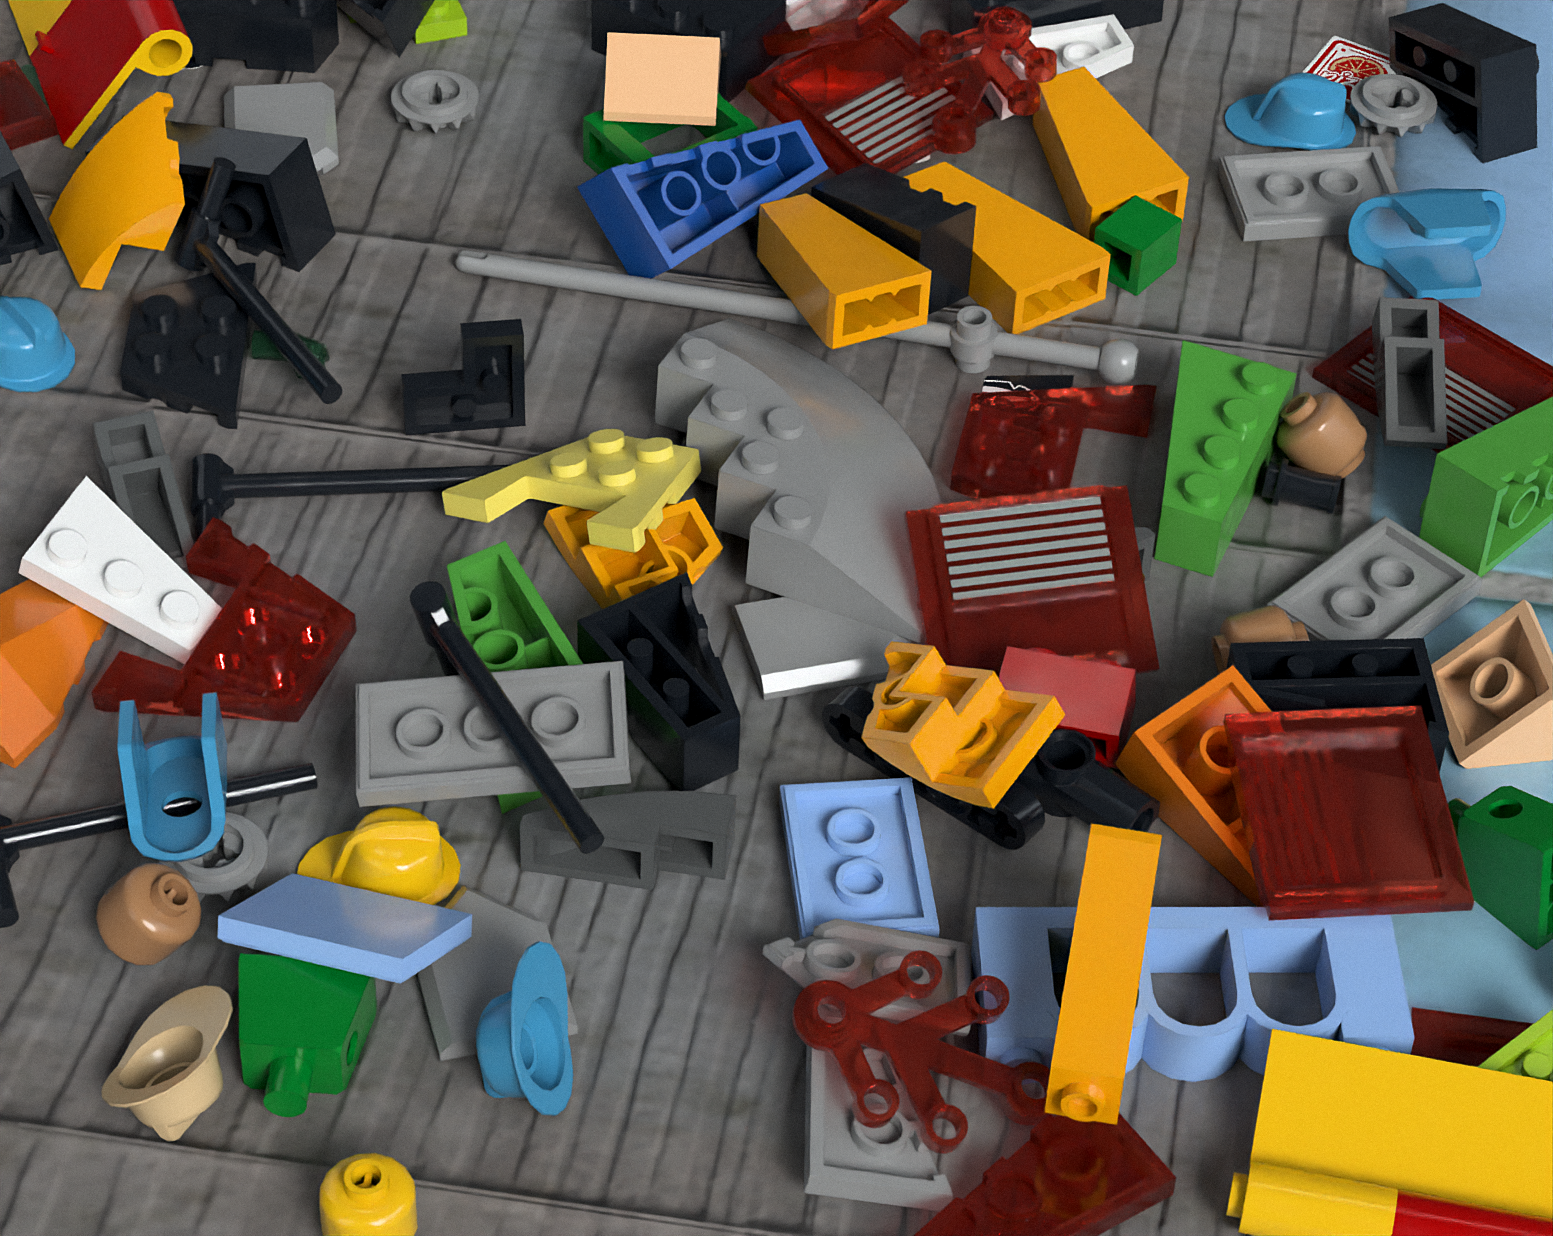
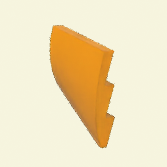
M157 91L138 104L106 133L76 169L49 217V221L75 278L82 288L102 290L122 244L161 251L165 250L185 205L183 183L179 174L180 157L178 142L168 139L165 119L168 112L174 107L171 94Z
M695 498L674 505L666 503L662 508L664 520L657 529H645L646 543L635 553L590 544L587 520L598 514L599 512L563 505L548 510L543 523L576 577L602 609L685 572L688 573L693 585L717 559L723 549L722 544Z
M891 641L884 653L889 664L886 680L875 686L872 697L874 708L867 716L861 738L866 746L876 754L927 786L953 798L994 809L1064 718L1065 713L1054 695L1005 690L994 670L946 665L935 646Z

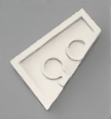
M1113 14L967 39L964 41L963 58L1000 120H1004L1035 106L1037 80L1085 67L1095 78H1098L1132 63L1134 44Z
M87 476L22 557L18 572L186 666L218 623L222 610L196 582Z

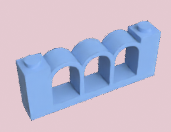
M976 907L971 959L982 1083L1026 1085L1049 1082L1060 1007L1054 994L1052 973H1066L1077 907ZM1151 907L1125 1074L1133 1070L1142 1058L1151 1069L1171 1079L1197 1082L1215 1079L1232 1069L1238 1058H1240L1251 1070L1264 1076L1272 1029L1411 1054L1414 1032L1389 907ZM1150 973H1220L1226 1018L1213 1025L1193 1026L1182 1024L1168 1017L1157 1005L1153 995ZM1249 973H1315L1323 1019L1311 1025L1294 1026L1282 1024L1269 1018L1255 1003L1251 993Z

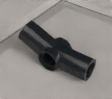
M1054 730L1015 780L1034 794L1040 802L1044 813L1063 818L1076 816L1089 826L1092 823L1148 832L1159 814L1160 801L1095 759L1096 749L1093 742L1085 734L1076 730Z

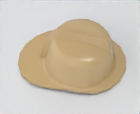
M203 985L185 990L162 1004L146 1019L136 1032L118 1066L103 1084V1101L112 1107H128L138 1120L149 1128H153L162 1139L166 1141L178 1140L199 1114L218 1099L223 1090V1074L216 1046L228 1025L233 1011L231 996L221 987Z

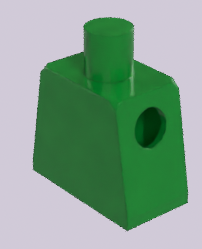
M1500 786L1472 806L1460 798L1449 801L1437 818L1436 829L1440 834L1457 844L1456 882L1460 890L1535 950L1540 949L1553 939V804L1512 786Z
M240 953L238 961L239 1045L243 1083L251 1089L265 1090L263 1103L271 1113L281 1117L299 1116L307 1108L309 1093L337 1095L346 1090L376 1016V980L374 977L285 956Z

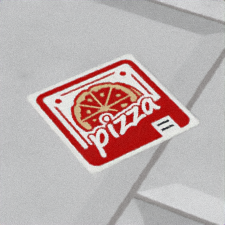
M1333 36L1303 71L1320 75L1330 81L1344 85L1347 90L1345 101L1350 103L1353 87L1362 79L1380 74H1396L1390 68V55L1338 36Z

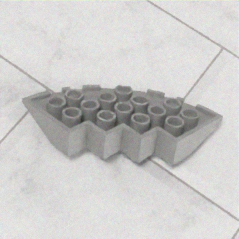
M731 318L684 333L658 365L655 423L687 433L686 447L699 449L701 473L696 479L718 486L714 528L749 540L746 584L921 643L936 613L942 593L947 566L946 554L948 553V548L945 549L944 541H948V535L943 536L942 528H947V524L940 521V515H945V509L935 478L920 450L906 431L872 395L841 371L810 352L771 333Z

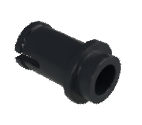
M1283 458L1282 464L1273 461L1269 462L1262 497L1273 499L1272 505L1278 506L1279 501L1326 511L1328 514L1333 515L1342 476H1333L1288 465L1289 459Z

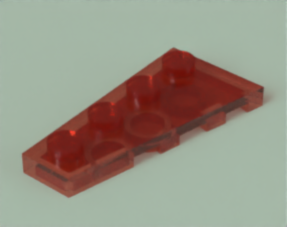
M1120 1113L1117 1125L1097 1121L1082 1122L1071 1119L1068 1116L1056 1115L1054 1117L1052 1114H1049L1030 1131L1029 1140L1008 1159L1002 1156L983 1173L982 1182L964 1199L956 1197L913 1236H1098L1171 1197L1174 1194L1177 1177Z

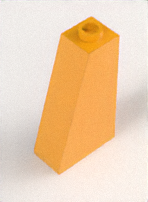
M1085 67L1037 80L1033 127L1077 234L1094 242L1095 228L1135 195L1181 218L1183 221L1189 176Z
M945 161L903 177L909 180L910 188L924 192L932 188L942 192L943 201L953 205L968 202L976 206L968 295L979 306L988 309L992 314V318L1007 333H1023L1105 299L1111 254L1103 247Z
M807 193L760 204L757 258L827 347L833 350L927 324L931 282L930 269Z
M1091 823L1044 1113L1068 1116L1071 1119L1082 1122L1097 1121L1117 1125L1162 835Z

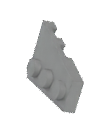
M816 1003L812 1004L807 1019L804 1193L947 1213L954 1195L946 1175H939L929 1151L932 1139L924 1120H917L908 1098L906 1087L909 1081L886 1022L832 1012L825 1005Z

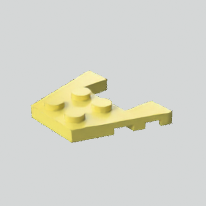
M618 429L599 430L591 433L587 438L444 490L442 497L445 515L489 523L527 499L599 512L587 520L590 544L635 553L646 543L645 529H657L664 520L663 506L666 503L676 504L701 473L699 449L673 445L672 441L668 438L640 439L624 436V432Z

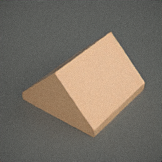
M608 32L604 121L716 126L721 63L720 38Z
M1523 599L1431 664L1449 730L1448 737L1459 764L1466 769L1553 760V653L1531 604Z

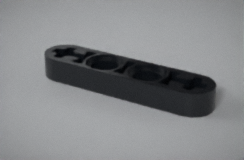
M849 686L823 708L822 721L825 729L839 746L890 778L911 777L868 748L861 738L867 716L874 708L872 693L858 686ZM911 777L914 793L1006 849L1017 850L1023 847L1044 826L1045 813L1040 802L1032 792L1016 781L995 808L992 809L953 798Z

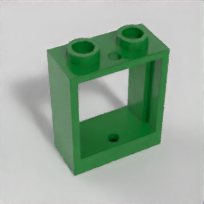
M718 92L716 126L692 125L706 139L674 153L693 149L698 145L713 141L720 142L736 138L742 134L757 131L758 127L749 117L740 113ZM603 108L583 117V162L599 175L611 167L646 161L655 156L641 144L642 142L684 124L604 121Z

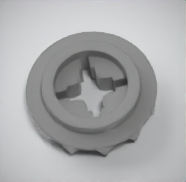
M427 70L411 74L400 80L391 93V108L395 110L397 121L410 123L413 131H419L425 127L432 128L435 134L439 128L444 127L458 130L461 122L474 120L475 110L479 107V92L475 84L463 75L445 70ZM433 97H438V102H441V104L431 105L430 102H433Z
M1397 74L1374 75L1359 81L1351 91L1350 113L1359 117L1360 126L1376 127L1379 135L1389 131L1402 138L1406 131L1422 133L1425 125L1434 123L1437 110L1436 97L1427 86L1412 78ZM1395 102H1399V106H1397L1396 108H1390V106H1393Z
M226 812L224 833L213 851L197 859L184 862L159 861V863L176 869L186 877L197 892L200 903L209 894H220L229 902L234 890L241 888L253 891L257 875L267 872L268 843L264 833L254 822L243 816ZM220 845H223L225 859L218 860L215 867L205 868L203 861L210 860L213 853H217Z

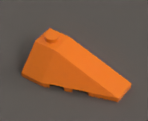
M30 579L0 594V762L14 769L57 729L65 713L63 703L72 685L79 684L86 670L84 662L93 642L102 638L108 626L107 621Z
M1234 665L1133 732L1115 762L1116 766L1129 782L1160 801L1158 817L1257 907H1354L1349 892L1342 893L1333 853L1325 834L1322 832L1336 893H1328L1308 808L1303 798L1304 792L1299 772H1296L1293 775L1322 894H1314L1280 754V751H1284L1280 743L1283 733L1276 716ZM1268 751H1274L1308 894L1300 895L1266 754ZM1252 752H1260L1294 895L1285 894ZM1239 753H1247L1280 896H1271Z

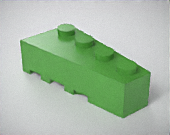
M1185 340L1182 341L1155 560L1210 577L1214 576L1278 447L1276 433L1283 421L1280 414L1284 406L1293 397L1297 373Z
M1553 397L1436 455L1429 492L1422 502L1419 511L1420 517L1423 518L1419 538L1481 578L1553 520Z
M506 541L447 565L460 628L490 672L583 664ZM540 791L498 795L502 814L543 797Z

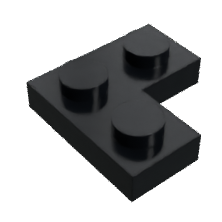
M521 319L460 323L462 370L401 374L405 435L526 426L524 333Z

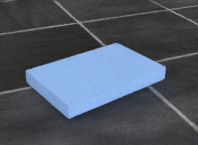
M911 777L780 785L779 803L800 940L813 935L815 926L834 919L939 938V923Z
M294 873L218 915V939H221L222 942L400 984L472 936V914Z

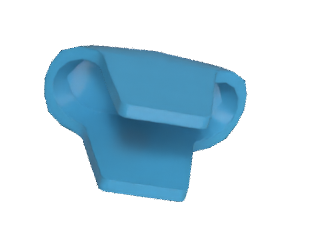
M1441 188L1380 195L1362 202L1352 215L1348 228L1349 245L1353 256L1366 265L1385 270L1415 299L1441 300L1479 297L1481 295L1482 283L1475 261L1485 257L1496 246L1502 234L1506 221L1504 197L1494 190ZM1409 225H1410L1413 229H1415L1418 233L1413 232L1412 230H1410Z
M217 692L203 694L201 735L178 736L146 744L143 741L135 700L120 701L117 748L132 843L143 856L161 862H184L197 859L213 851L224 833L227 797V742ZM178 798H194L202 803L196 812L188 816L174 817L167 815L163 811L169 802Z

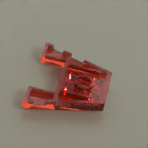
M1144 384L972 393L951 472L950 490L996 509L1091 498L1071 494L1085 429L1089 428L1147 438L1157 386ZM1100 499L1101 504L1028 513L1042 517L1102 509L1103 517L1054 522L1053 528L1101 522L1105 523V527H1129L1132 504ZM1023 513L1011 515L1019 518Z
M212 518L186 555L188 573L236 588L182 669L178 670L119 651L91 692L95 709L103 712H120V701L135 700L138 714L202 717L203 694L217 692L222 718L299 722L357 632L356 618L352 611L299 574L291 577L271 563L268 552L255 543H252L250 546L245 545L233 536L232 527L220 519Z

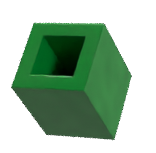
M1135 195L1095 228L1094 243L1103 247L1111 254L1107 281L1137 296L1173 267L1177 260L1182 219Z

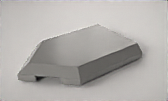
M323 82L234 86L224 95L225 128L307 138L317 174L320 176L339 164L334 90Z
M787 597L731 605L732 617L764 700L885 680L889 669V664L884 656L886 647L891 641L912 642V640L900 637L895 633Z
M465 885L460 888L445 908L472 914V936L416 973L440 1061L477 1054L476 1029L481 1014L492 999L512 990L517 965L526 948L537 941L549 943L553 946L546 922ZM567 993L569 1036L578 1034V1025Z
M834 919L815 926L813 935L794 942L789 937L764 945L762 954L832 1012L964 1037L969 1034L971 1027L970 947L967 943Z

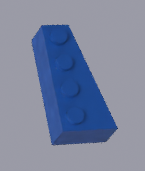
M796 120L745 133L736 138L705 143L693 149L651 157L646 161L611 167L577 186L628 274L654 278L670 270L758 214L760 204L782 199L829 168L801 120Z

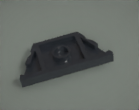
M247 262L237 265L257 288L256 263ZM213 273L133 295L120 371L122 390L145 399L160 400L167 407L186 414L194 405L218 414L219 426L227 429H237L252 319Z

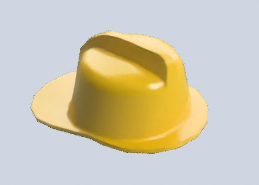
M391 806L379 808L362 818L354 830L327 837L310 848L299 863L297 874L435 905L449 897L459 883L461 864L455 849L440 836L439 825L436 822L428 820L423 814L410 808Z

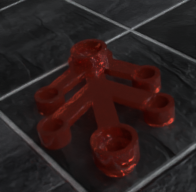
M998 7L981 17L976 28L952 36L947 31L939 29L929 30L921 35L920 57L924 62H912L903 68L902 81L904 92L912 97H925L933 93L937 88L965 79L953 104L941 107L932 120V142L934 147L940 152L961 154L971 150L976 145L977 127L976 118L973 115L990 82L1007 99L1008 109L1013 114L1028 116L1040 109L1041 88L1037 83L1048 82L1056 77L1057 54L1049 48L1036 47L1029 39L1032 35V22L1025 13L1012 7ZM982 47L977 54L944 64L951 60L953 55ZM1014 55L1024 65V75L1028 80H1020L1002 59L1003 56ZM944 64V65H941V66H938V67H935V68L932 66V65Z
M918 950L907 954L897 970L854 989L838 981L821 980L804 988L795 1001L792 1020L798 1036L808 1046L831 1053L854 1098L852 1102L853 1114L866 1127L881 1128L886 1126L897 1112L900 1099L896 1088L891 1083L875 1078L861 1045L887 1055L922 1123L920 1129L922 1141L933 1152L946 1154L956 1150L967 1135L968 1122L966 1116L959 1108L945 1103L929 1070L998 1095L1002 1111L1010 1120L1017 1124L1025 1126L1037 1125L1050 1116V1113H1044L1050 1075L1048 1067L1037 1062H1024L1012 1068L937 1040L976 1022L979 1024H991L1002 1016L1009 1004L1010 995L1007 986L997 977L990 975L980 976L971 982L964 995L898 1024L869 1015L905 996L912 999H924L935 991L942 978L941 964L933 954ZM921 966L926 969L930 976V982L927 984L913 982L908 976L907 968ZM983 990L993 994L997 1001V1008L985 1009L979 1006L975 1000V992ZM823 1004L834 1005L839 1009L842 1020L837 1023L825 1022L818 1014V1007ZM1025 1079L1038 1081L1044 1089V1097L1033 1099L1027 1096L1022 1089V1081ZM871 1093L882 1096L887 1102V1112L876 1114L869 1111L864 1104V1096ZM936 1119L948 1120L954 1126L956 1136L952 1139L940 1138L934 1132L932 1122Z

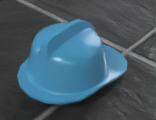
M1300 72L1290 74L1273 84L1267 94H1255L1239 99L1228 108L1224 116L1226 128L1236 138L1249 144L1261 146L1301 148L1305 150L1340 149L1351 145L1356 135L1354 122L1345 112L1346 87L1341 83L1330 81L1313 73Z
M1 295L0 387L16 392H39L55 387L69 376L75 366V349L69 338L62 332L55 313L40 300L29 297L10 298Z
M537 941L526 948L519 960L512 990L492 999L482 1012L476 1029V1049L484 1088L489 1096L494 1098H527L530 1104L542 1115L556 1116L566 1108L572 1093L573 1083L572 1056L568 1040L567 985L565 971L557 951L551 944Z

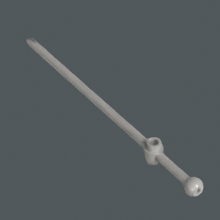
M469 250L460 252L455 261L459 271L468 274L810 326L789 299ZM981 306L962 308L958 312L957 320L953 324L927 321V324L881 336L889 339L948 347L955 357L956 366L966 373L985 371L990 365V359L994 355L1097 370L1105 381L1113 385H1123L1135 379L1139 359L1138 348L1132 342L1125 339H1112L1104 344L1103 347L999 332L994 322H992L991 312Z

